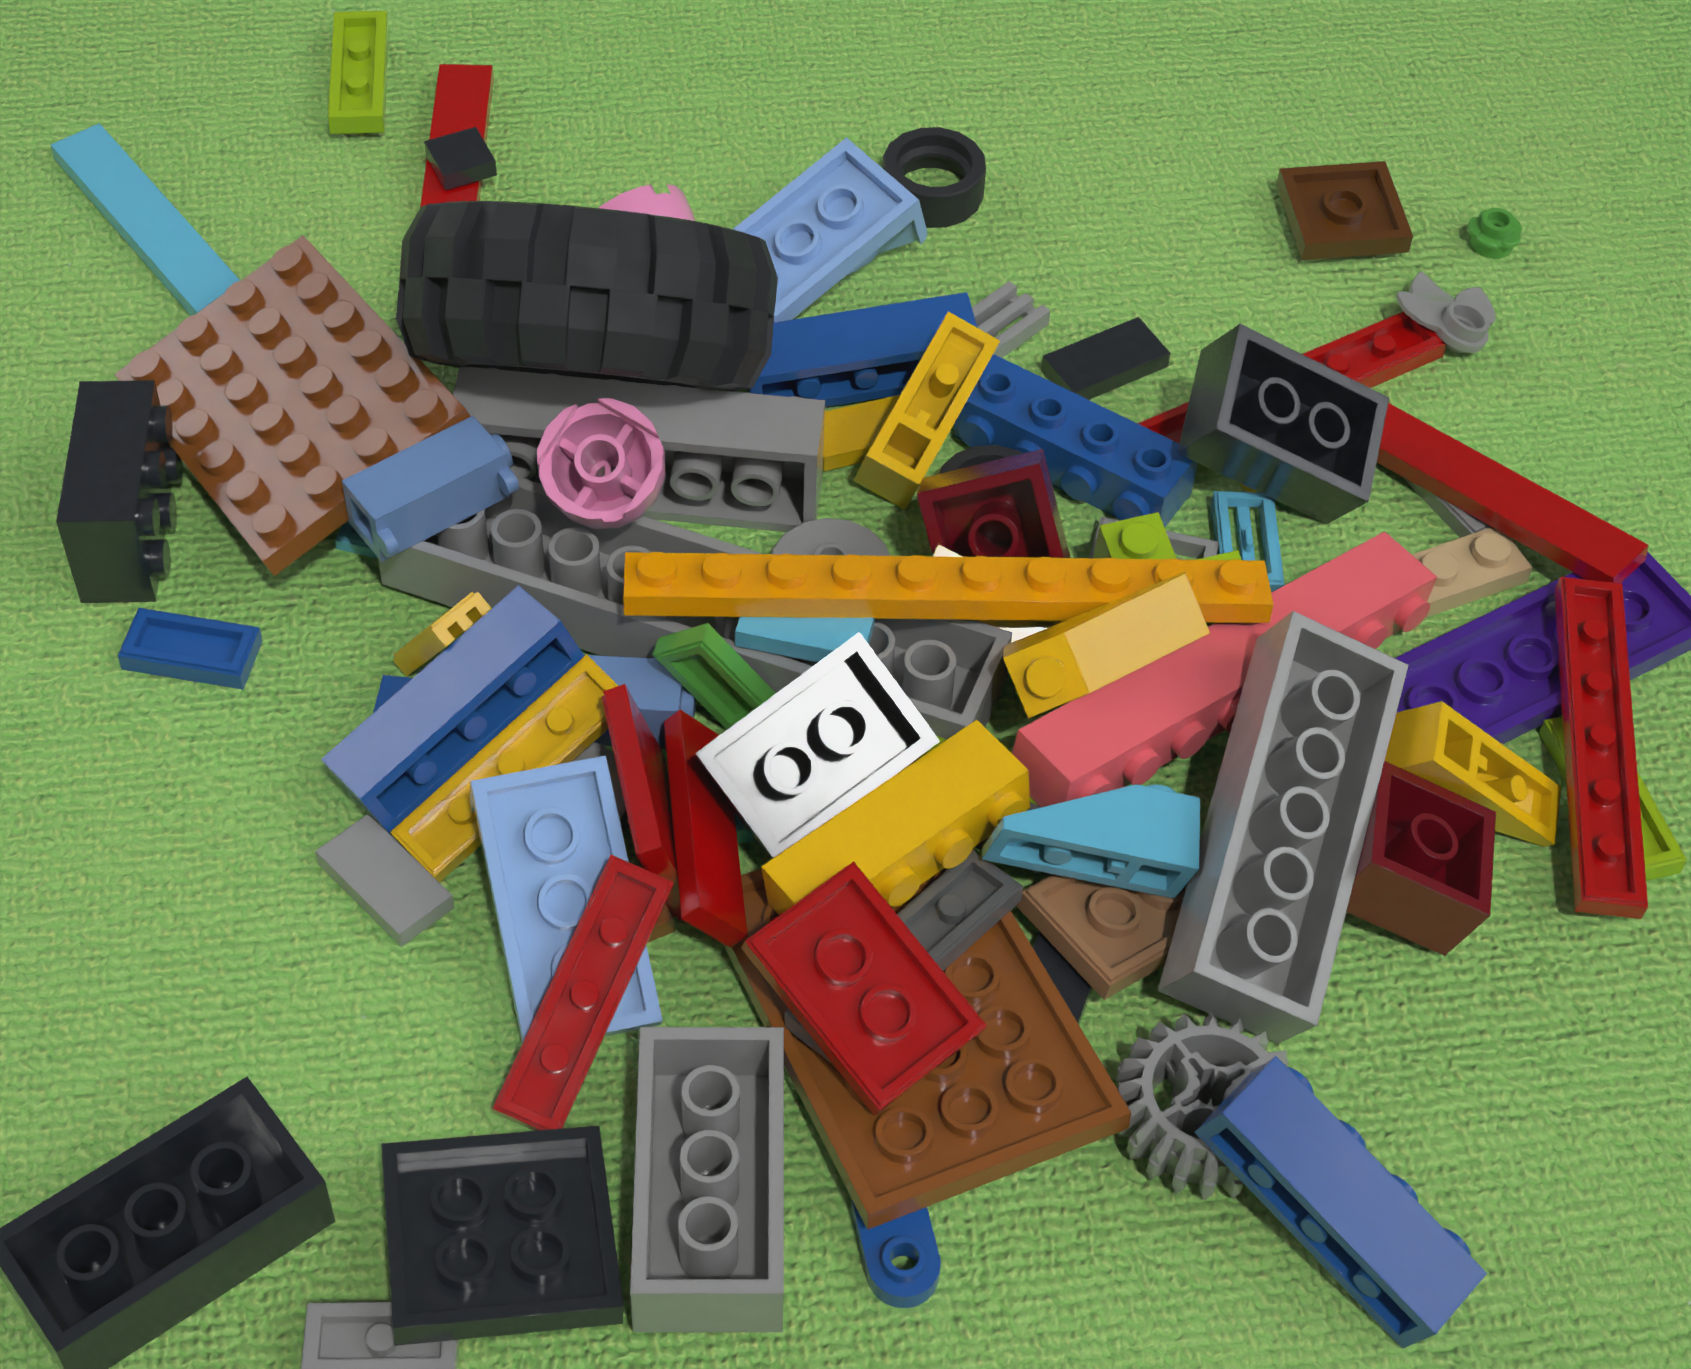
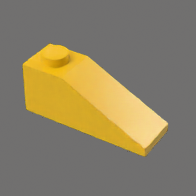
M948 311L865 456L853 481L906 510L1000 340Z
M1182 572L1004 645L1003 659L1028 718L1092 693L1209 634L1210 631L1185 572Z
M1443 701L1396 713L1384 761L1496 811L1495 831L1543 847L1555 845L1561 795L1560 785Z

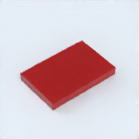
M626 684L603 691L602 701L635 852L645 870L674 882L666 905L673 917L681 920L669 775L664 753Z
M854 861L745 940L741 947L874 1116L979 1036L987 1027L977 1012Z

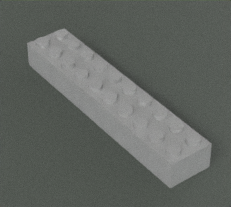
M518 476L516 478L519 483V490L511 493L510 497L383 562L378 558L383 585L451 607L471 592L475 594L478 591L490 607L493 608L519 585L563 623L580 649L601 656L655 658L652 654L659 637L709 623L776 693L818 663L735 646V630L740 617L624 616L625 552L762 553L645 516H641L639 519L619 528L593 529L567 518L550 502L542 484ZM876 619L869 646L935 735L947 740L975 720H978L986 727L1007 680L1008 669L1003 659L1004 645L1011 643L1013 632L975 620Z

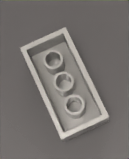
M640 1027L630 1288L633 1332H783L784 1027Z

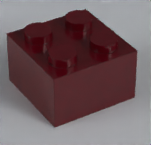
M1043 449L922 478L917 491V497L933 554L937 546L941 545L962 557L1071 558Z
M1384 761L1346 912L1446 956L1491 915L1496 811Z

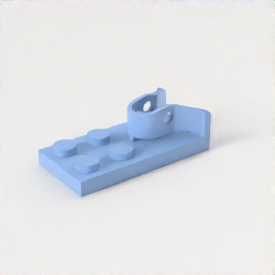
M847 137L734 228V230L760 237L766 241L778 276L774 322L792 320L842 278L870 263L879 253L915 241L921 245L927 238V228L919 199Z
M606 755L473 780L470 784V805L472 812L476 813L522 1044L610 855L628 862ZM647 946L605 1037L640 1030V1027L659 1026L663 1021Z

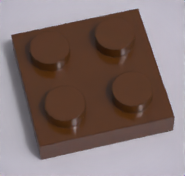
M1386 161L1279 169L1276 185L1301 260L1409 252L1413 234Z

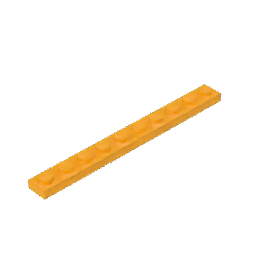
M625 552L624 616L1065 621L1182 572H1185L1206 622L1270 623L1274 603L1265 561Z

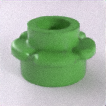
M1490 208L1481 211L1478 217H1472L1468 223V232L1471 235L1470 245L1476 253L1483 257L1491 259L1504 258L1520 243L1522 226L1505 209Z

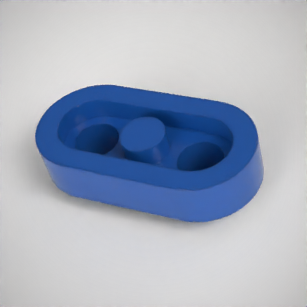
M851 1198L852 1219L868 1285L873 1294L883 1303L897 1308H911L927 1301L937 1289L941 1267L940 1255L928 1208L925 1207L868 1230ZM899 1256H908L917 1265L911 1269L902 1270L895 1267L891 1261Z

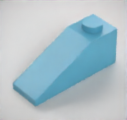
M1135 784L1004 816L982 847V860L1174 899L1199 870L1200 798L1176 793L1172 788L1164 785L1143 786Z

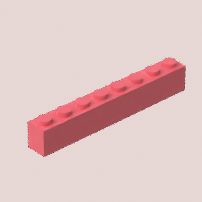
M1384 531L1271 592L1274 606L1270 623H1214L1208 627L1209 634L1092 693L1072 700L1018 730L1012 754L1029 771L1030 797L1040 807H1045L1123 788L1130 784L1142 785L1161 766L1177 757L1181 759L1189 758L1210 738L1225 730L1231 732L1256 639L1292 611L1377 649L1384 639L1400 630L1409 632L1424 620L1430 610V604L1427 601L1437 576Z

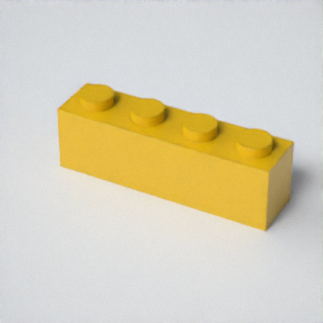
M975 720L761 866L768 904L778 915H781L854 861L890 906L902 905L917 892L922 883L942 869H951L961 864L970 855L975 846L991 836L1004 816L1025 812L1030 808L1028 769L978 720Z

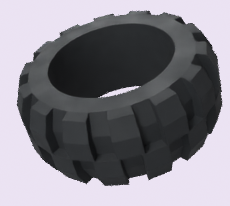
M509 201L444 202L427 204L420 207L402 240L396 320L409 356L429 363L452 367L496 368L508 371L558 374L561 376L603 380L614 379L635 383L677 385L720 391L745 390L754 387L771 356L778 276L766 241L757 236L713 224L645 213L570 205Z

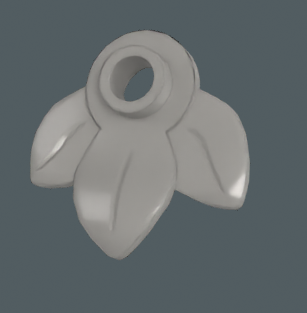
M1421 271L1411 283L1409 292L1399 291L1396 294V299L1405 314L1419 325L1435 331L1439 338L1447 344V349L1456 353H1475L1482 350L1487 343L1489 337L1487 330L1494 323L1496 316L1492 304L1480 287L1465 289L1454 298L1444 292Z

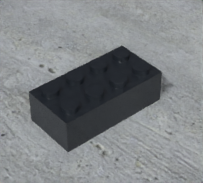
M247 1076L0 1228V1277L60 1369H109L336 1221L325 1180Z

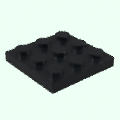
M599 1126L381 1144L394 1346L623 1324L624 1304Z

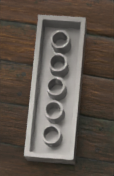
M459 367L453 395L466 408L470 416H474L490 435L496 433L504 440L513 459V466L510 469L515 476L542 484L537 464V448L546 427L563 409L577 404L579 408L588 403H598L597 399L612 398L635 406L653 423L665 451L664 483L656 502L642 516L655 520L788 532L803 522L817 520L823 480L825 400L689 388L677 385L635 383L614 379L603 380L561 376L558 374L518 372L496 368Z
M1292 611L1256 639L1200 838L1199 870L1187 884L1158 987L1159 992L1209 1014L1213 1012L1214 1016L1232 1024L1241 1018L1244 1029L1257 1035L1266 1031L1267 1039L1278 1044L1318 1025L1408 664L1295 611Z

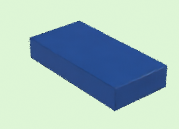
M138 608L119 651L118 659L121 670L244 690L263 640L260 627Z

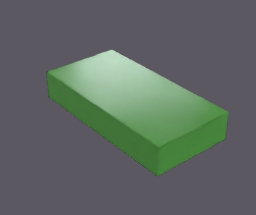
M709 623L665 635L657 640L652 655L727 730L776 694Z

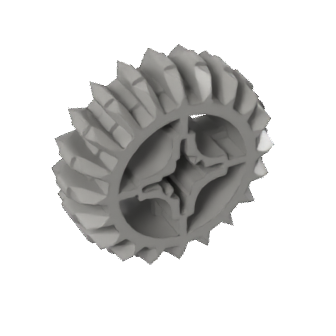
M1213 1012L1204 1018L1202 1026H1195L1185 1013L1176 1020L1174 1031L1158 1022L1156 1027L1151 1030L1149 1040L1138 1037L1137 1041L1131 1046L1129 1058H1124V1062L1119 1065L1116 1077L1118 1086L1116 1088L1131 1111L1129 1129L1118 1132L1117 1136L1129 1138L1127 1152L1129 1153L1130 1160L1149 1157L1146 1171L1150 1180L1165 1172L1172 1175V1187L1175 1194L1183 1190L1187 1182L1199 1184V1192L1204 1201L1213 1195L1215 1185H1222L1232 1199L1242 1192L1244 1183L1198 1137L1195 1131L1248 1075L1275 1056L1286 1066L1289 1060L1287 1059L1286 1050L1266 1052L1269 1043L1266 1031L1253 1038L1243 1035L1244 1027L1241 1018L1231 1024L1229 1029L1218 1026ZM1167 1079L1173 1087L1171 1095L1173 1100L1171 1107L1161 1112L1156 1103L1153 1090L1163 1080Z

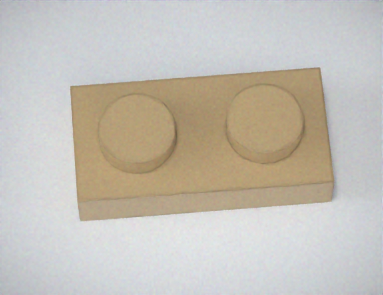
M1493 527L1412 554L1437 576L1427 601L1430 604V610L1425 618L1527 583L1532 570V566L1512 539Z

